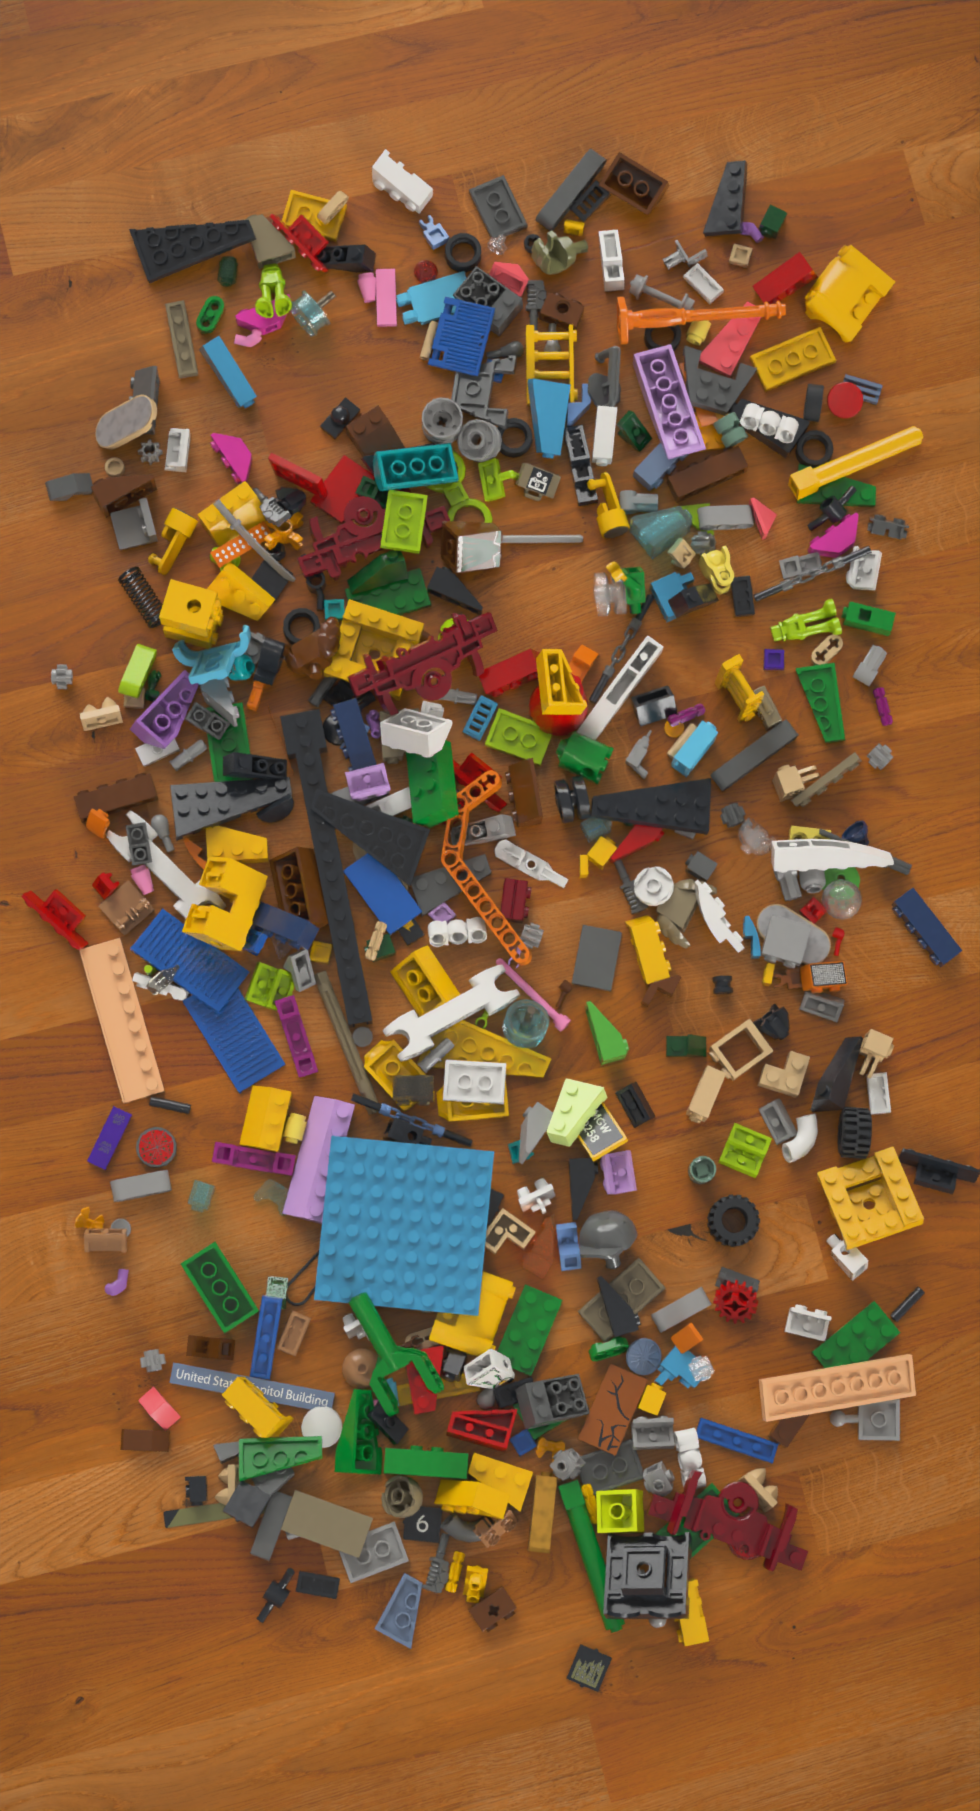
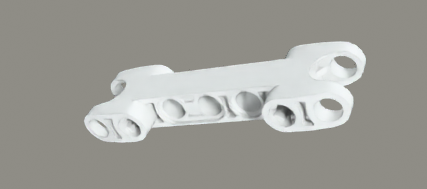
M131 810L126 814L132 824L146 822ZM146 822L152 862L145 863V865L179 898L173 907L185 919L188 916L191 904L198 906L212 904L223 910L226 905L217 893L200 886V880L194 884L152 842L158 834ZM109 830L105 834L117 852L130 863L131 856L128 837L118 836Z
M497 965L475 975L469 980L472 989L423 1016L418 1017L415 1010H412L398 1017L385 1027L383 1033L386 1037L402 1034L409 1041L408 1046L397 1055L399 1060L406 1061L428 1051L434 1046L431 1037L485 1008L490 1016L514 1002L520 996L517 989L502 992L495 986V980L506 971L504 966Z

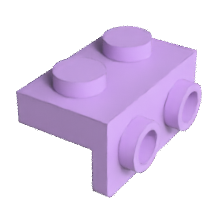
M384 763L345 772L352 800L362 801L367 799V796L374 794L375 796H382L391 790Z
M631 1150L606 1154L601 1157L600 1166L602 1171H604L605 1178L603 1186L607 1194L616 1195L637 1191Z

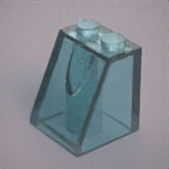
M681 506L641 514L631 518L629 531L653 560L673 545L678 538H682L689 533L692 525V516L688 510H683Z

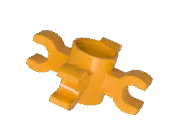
M297 512L292 515L291 519H288L279 527L265 521L266 525L275 531L264 538L267 542L264 546L272 550L278 542L282 544L290 542L296 550L303 547L301 543L303 538L293 532L294 529L304 524L301 520L303 515Z

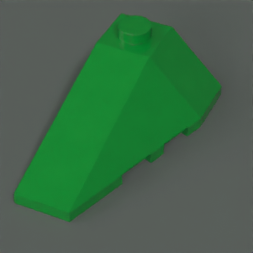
M353 1390L336 1448L334 1472L381 1475L382 1448L378 1447L377 1442L379 1431L367 1417L374 1407L371 1390Z

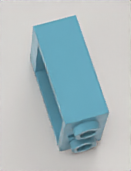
M702 720L674 756L671 766L687 778L714 743L718 735L717 728L712 723H706Z

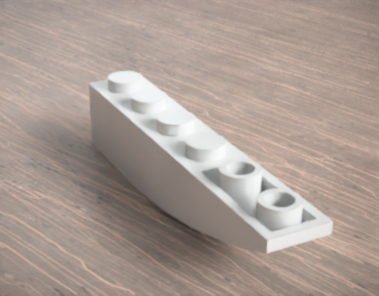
M647 635L578 729V733L594 740L598 738L660 656L663 650L661 644Z
M831 839L772 841L771 863L774 871L782 873L789 870L803 872L808 869L827 870L828 868L847 869L848 867L866 868L868 866L886 867L887 865H894L890 852L853 842Z

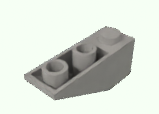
M227 677L222 680L213 679L204 684H199L205 703L234 727L238 726L236 718H239L237 706L233 707L232 705L234 697L232 691L227 690V687H229Z
M500 814L468 823L465 846L516 836L513 817ZM462 825L452 828V845H456L459 842Z

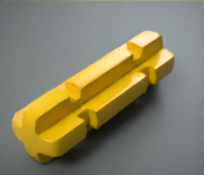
M585 1484L581 1486V1491L591 1522L596 1524L597 1501L591 1484Z
M454 1552V1561L451 1563L449 1581L445 1587L446 1591L456 1592L458 1585L456 1583L459 1581L463 1566L461 1563L464 1562L465 1558L463 1552Z

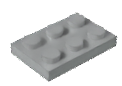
M395 1521L368 1531L359 1558L339 1551L350 1583L409 1561Z

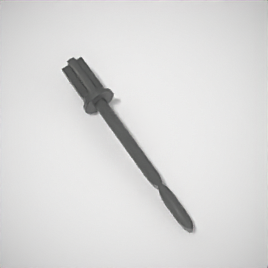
M819 829L820 835L831 840L851 842L828 831ZM892 856L894 865L884 867H889L907 875L912 865Z

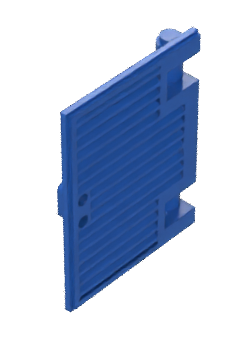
M445 297V307L440 315L432 346L433 354L429 358L428 365L478 377L495 308ZM456 306L454 315H451L452 307ZM441 351L444 352L442 361L439 360Z

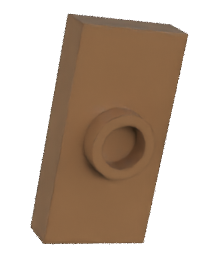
M292 1310L276 1349L296 1357L311 1318Z

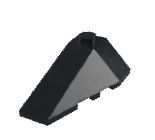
M861 1036L848 1037L842 1042L818 1082L810 1109L811 1112L844 1110L863 1041Z

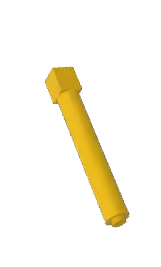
M915 426L909 427L812 469L810 466L790 475L788 486L796 499L799 500L818 492L819 487L921 444L923 434L919 428Z

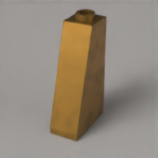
M541 1471V1474L536 1475L528 1551L550 1554L557 1477H553V1473Z

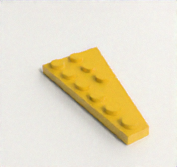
M464 1020L431 1037L434 1046L431 1048L432 1050L446 1038L454 1044V1048L441 1059V1062L438 1061L432 1068L445 1069L446 1060L506 1063V1075L543 1078L551 1061L549 1057ZM431 1049L421 1054L417 1066L431 1052Z

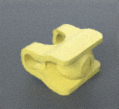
M725 545L722 546L721 551L714 550L707 554H702L699 560L702 574L710 581L713 590L717 594L727 593L734 578V572L730 565V554ZM717 584L726 587L721 589L717 586Z

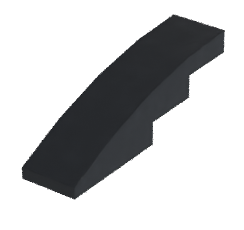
M583 425L564 428V436L578 506L598 503L596 489L590 490L587 486V482L590 479H594Z

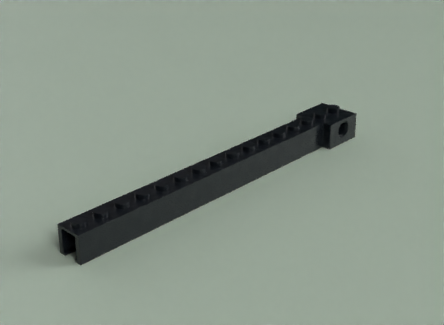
M316 709L280 716L288 759H297L348 1026L352 1028L355 1027L354 1024L366 1022L367 1025L373 1024L335 827L310 808L316 789L327 792L320 756L321 753L327 752V745L320 710Z

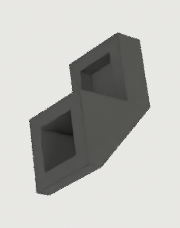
M73 473L45 482L50 501H67L73 495L92 494L91 486L93 484L90 473Z

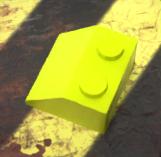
M642 1490L596 1491L597 1533H644Z

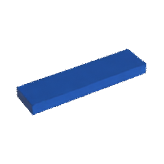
M262 1295L250 1377L270 1380L283 1298Z
M700 1418L696 1429L698 1439L769 1463H773L779 1445L778 1443L704 1418Z

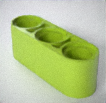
M141 644L136 645L121 680L119 693L136 699L139 698L155 661L156 649Z

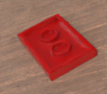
M273 453L270 454L268 459L275 475L325 499L328 492L321 477Z
M343 455L324 481L328 492L325 499L314 495L310 503L343 524L344 511L347 504L354 498L359 497L355 492L363 476L375 480V477L372 473Z

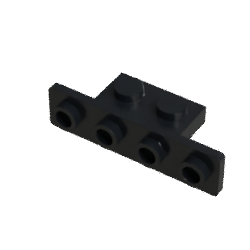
M903 1148L898 1156L900 1163L916 1167L913 1184L952 1195L955 1191L957 1179L975 1183L980 1175V1169L958 1164L951 1160L940 1159L933 1155L915 1152L912 1149Z

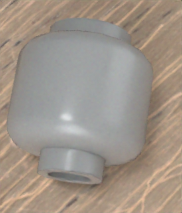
M808 869L803 872L799 871L801 888L808 893L820 892L825 886L824 870Z

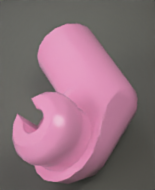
M253 329L252 334L247 337L236 334L234 344L252 347L261 341L262 332L259 329Z

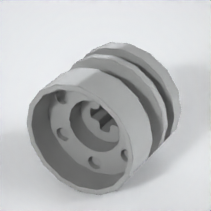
M440 397L426 404L422 412V429L426 438L436 445L453 443L458 439L463 424V415L457 403L449 398ZM439 421L446 422V426L439 425Z

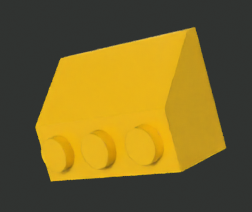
M246 481L219 499L234 518L241 521L240 524L247 531L266 521L260 509L261 502ZM213 504L197 514L199 522L218 547L240 535L235 529L232 530L230 528V523Z
M428 945L412 952L390 971L420 1017L461 995Z
M263 1086L252 1087L239 1145L270 1152L280 1151L292 1098L291 1091Z

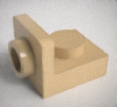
M678 538L667 552L673 559L671 563L681 568H685L696 555L682 538Z

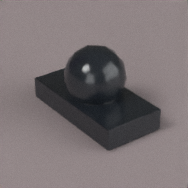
M345 397L337 407L333 408L331 414L320 425V428L333 439H336L360 413V409Z

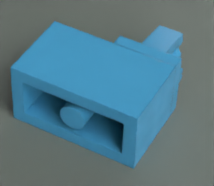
M674 572L650 584L649 589L655 597L654 599L666 623L676 619L668 600L680 591L687 589L686 585L694 582L691 572L683 576L680 573L676 574Z
M674 1346L660 1363V1367L657 1370L661 1373L655 1379V1382L662 1386L667 1379L672 1381L679 1376L681 1378L679 1382L686 1388L690 1386L695 1388L710 1368L689 1350L682 1354Z

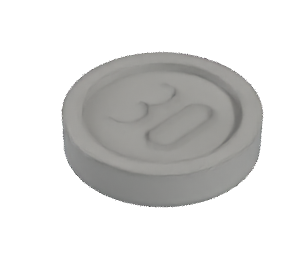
M359 1027L353 1032V1040L357 1046L366 1047L372 1042L373 1035L370 1029Z
M117 1219L111 1224L110 1229H127V1237L131 1233V1225L125 1219Z

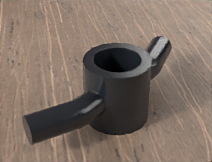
M850 486L839 499L835 496L826 498L819 507L823 514L807 525L809 530L813 531L828 519L831 523L840 521L847 512L843 505L855 494L856 488Z
M323 572L306 577V585L308 590L317 596L316 610L324 611L325 596L323 590L326 587L325 575ZM319 578L322 582L315 586L312 585L311 580Z
M292 1568L287 1569L279 1583L273 1580L262 1598L267 1602L256 1618L260 1622L264 1623L274 1606L280 1609L291 1592L286 1586L295 1573Z

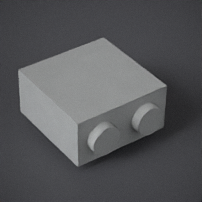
M772 915L761 950V956L768 962L776 963V961H780L789 968L799 967L803 959L811 925Z

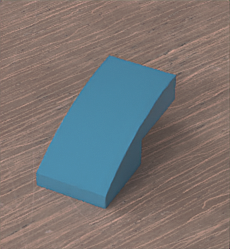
M745 916L743 919V939H751V959H759L761 949L758 933L751 918Z

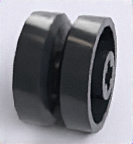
M582 775L571 778V790L565 779L554 781L555 801L563 824L573 822L575 818L574 809L580 820L591 818L588 794Z

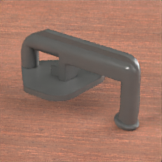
M618 346L610 347L595 354V359L599 363H603L606 358H609L608 376L594 373L588 379V394L596 407H615L620 402L621 387L619 375L621 350Z

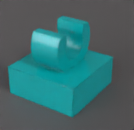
M344 599L324 600L325 621L329 617H337L338 620H343L345 612Z
M520 1140L508 1144L513 1164L520 1163ZM531 1152L526 1160L530 1159V1157L534 1155V1152Z

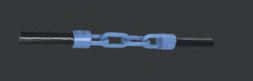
M355 1093L351 1097V1101L376 1110L384 1116L398 1118L423 1130H429L438 1137H445L467 1147H470L472 1144V1139L446 1130L445 1127L438 1124L431 1125L419 1117L401 1113L400 1110L387 1104H380ZM391 1110L398 1112L396 1116L390 1114ZM415 1119L423 1122L422 1126L414 1124Z

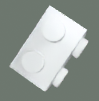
M858 546L853 548V552L860 550ZM871 550L872 553L850 562L846 581L852 589H876L882 557L880 551Z
M795 1305V1308H789L784 1332L825 1341L829 1321H831V1316H827L826 1311L815 1309L814 1313L807 1311L808 1307L802 1305Z

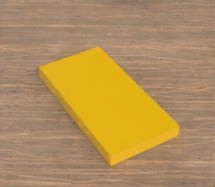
M821 327L750 356L753 367L757 368L756 373L765 392L836 363V358Z

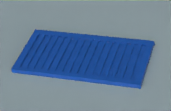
M162 908L138 940L130 947V950L216 1013H220L223 1006L250 972L218 948L183 933L184 924Z
M239 988L223 1006L220 1013H216L193 995L184 999L182 1002L239 1093H242L245 1089L286 1065L247 1001L244 1000L245 998Z

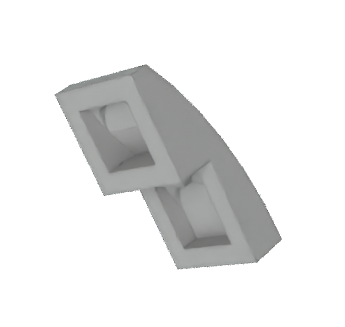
M818 552L779 560L784 580L788 578L794 579L805 571L822 567Z

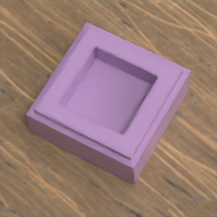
M445 902L428 913L433 921L443 922L446 920L447 924L456 917V914Z

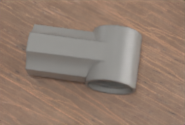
M624 490L620 492L619 504L621 509H624L625 514H634L637 511L657 512L658 494H638L636 491Z
M872 645L864 661L860 663L855 671L853 678L870 687L887 652L879 646Z
M789 870L784 873L774 871L776 880L780 883L785 901L802 897L797 881V870Z

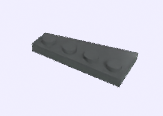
M485 854L464 860L478 881L491 874ZM445 867L415 876L411 882L417 904L422 910V917L462 892ZM461 872L458 879L460 881L465 880L468 873Z

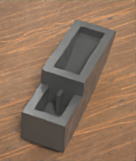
M278 1491L271 1495L252 1546L251 1555L270 1561L292 1496Z

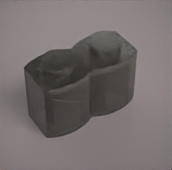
M393 1076V1101L397 1102L398 1106H409L410 1102H418L419 1106H428L430 1102H434V1076Z

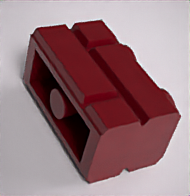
M504 879L500 911L508 922L523 923V918H528L529 907L525 906L526 899H530L532 888L528 887V881Z

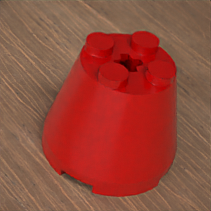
M571 674L575 683H577L580 688L579 692L583 700H585L588 705V700L583 689L581 679L578 676ZM539 685L536 686L530 696L528 706L530 717L540 727L539 729L547 734L555 736L568 735L570 732L578 729L586 719L588 706L581 715L542 714Z

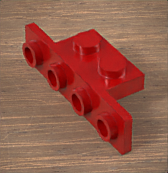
M273 213L270 215V218L273 220V226L279 231L282 229L286 233L284 237L292 245L295 243L299 247L298 252L304 258L308 256L312 262L310 264L318 272L320 270L323 272L329 270L316 257L328 245L329 241L304 215L301 214L289 228L277 215Z
M473 753L467 756L462 765L453 760L454 776L458 783L465 787L485 772L493 770ZM490 778V783H492V785L495 784V780L493 778ZM481 784L486 791V786L484 784ZM481 789L473 790V795L478 797ZM495 793L484 801L490 809L498 813L507 805Z
M58 889L54 890L45 902L31 890L23 893L21 897L25 900V904L35 909L39 913L40 918L49 922L54 927L55 932L63 935L73 948L81 950L87 947L89 943L75 931L86 915Z

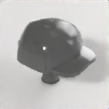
M613 1210L589 1216L580 1231L579 1246L581 1258L605 1259V1267L607 1269H617L620 1267L619 1254L630 1248L638 1236L633 1221L626 1215Z

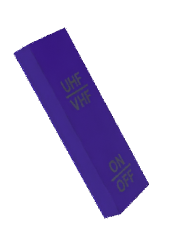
M113 1106L87 1162L104 1170L107 1169L132 1114Z

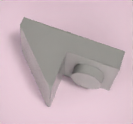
M302 949L289 955L283 967L291 972L295 990L301 992L315 985L316 980L308 950Z

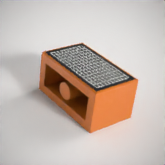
M844 961L813 963L800 967L803 991H811V994L822 993L825 989H828L829 992L841 991L840 987L848 985Z

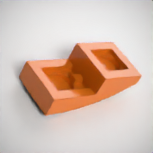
M185 838L184 843L191 858L204 871L207 862L200 858L203 854L202 848Z

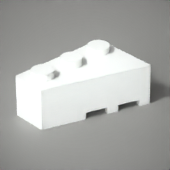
M385 149L372 166V182L374 186L381 191L385 190L388 192L389 196L395 201L404 203L408 210L416 211L420 214L432 198L433 188L415 173L411 175L403 169L404 164L400 161L398 163L394 162L388 156L390 152Z

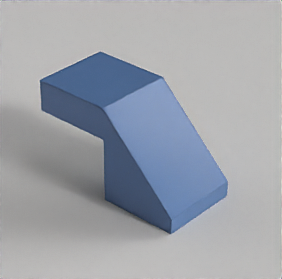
M582 384V402L568 403L567 427H572L590 409L591 397L588 394V384Z
M576 1222L556 1224L561 1271L581 1269Z

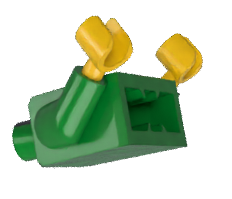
M611 562L606 568L615 582L620 579L622 580L623 599L626 604H629L630 614L641 613V603L646 602L644 571L641 567L620 568L616 562Z

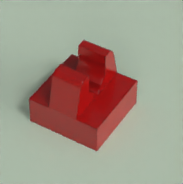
M101 873L92 884L104 900L112 895L119 885L118 881L113 883L110 880L112 873Z
M815 897L810 899L799 910L813 924L828 911Z

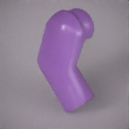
M743 222L742 233L740 234L751 236L756 243L764 239L754 223Z
M371 710L366 716L373 738L381 736L380 722L378 720L380 715L376 710Z
M118 1270L117 1280L105 1286L106 1294L115 1296L125 1290L129 1270Z

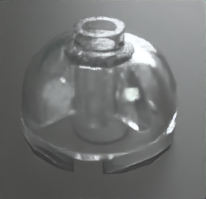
M750 817L739 828L738 838L742 843L740 848L748 855L750 853L755 855L769 853L772 841L777 840L773 836L770 839L768 831L757 821L750 819Z
M838 879L829 883L826 889H824L821 900L828 915L835 919L844 920L857 914L861 907L862 896L854 883L849 880Z

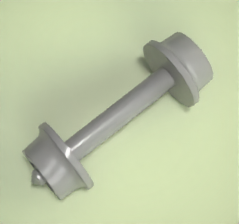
M637 274L634 280L630 281L629 293L634 295L637 300L642 292L678 309L694 310L695 300L691 299L687 293L682 301L647 286L646 283L649 277L647 275L643 277Z

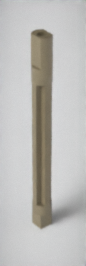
M326 971L319 972L314 975L316 984L360 1095L378 1102ZM366 1107L369 1115L378 1112L376 1110Z

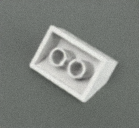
M404 708L398 714L392 715L380 722L382 745L390 746L392 749L405 750L407 753L420 754L423 757H432L435 753L442 750L451 729L452 720Z

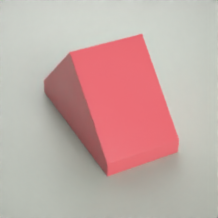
M154 1386L138 1400L149 1415L165 1431L181 1418Z

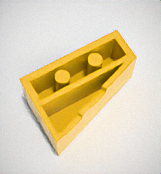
M542 649L536 658L542 714L581 715L588 705L583 700L579 692L580 688L571 675L572 670L562 649Z
M222 826L206 828L207 860L209 857L231 858L242 864L269 862L267 838Z
M648 915L625 921L626 927H629L632 939L630 940L632 945H634L644 982L650 984L670 978L671 966L669 960H665L663 954L666 952L663 940H659L658 934L661 933L658 922H654Z
M237 1377L222 1394L226 1399L225 1403L230 1408L236 1409L240 1413L239 1417L245 1423H250L254 1427L253 1431L259 1437H278L294 1418L290 1415L285 1417L277 1410L279 1406L275 1402L271 1404L263 1396L264 1393L246 1377Z
M473 1453L467 1473L479 1482L510 1495L508 1503L521 1512L533 1472Z
M441 1479L434 1503L442 1506L441 1510L449 1513L455 1511L461 1514L470 1513L503 1519L510 1495L480 1482Z
M695 1578L689 1579V1619H674V1622L678 1621L680 1630H676L678 1641L679 1643L683 1642V1646L709 1641L705 1616L701 1606L702 1601L697 1588L699 1586L698 1580Z

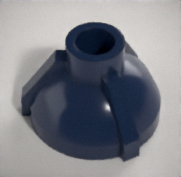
M856 821L843 832L842 838L867 846L869 844L867 824L865 821Z

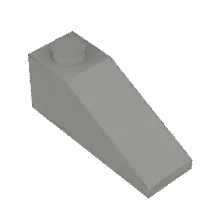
M539 1102L533 1108L529 1106L523 1114L525 1119L521 1124L519 1162L521 1164L524 1163L546 1133L553 1116V1112Z

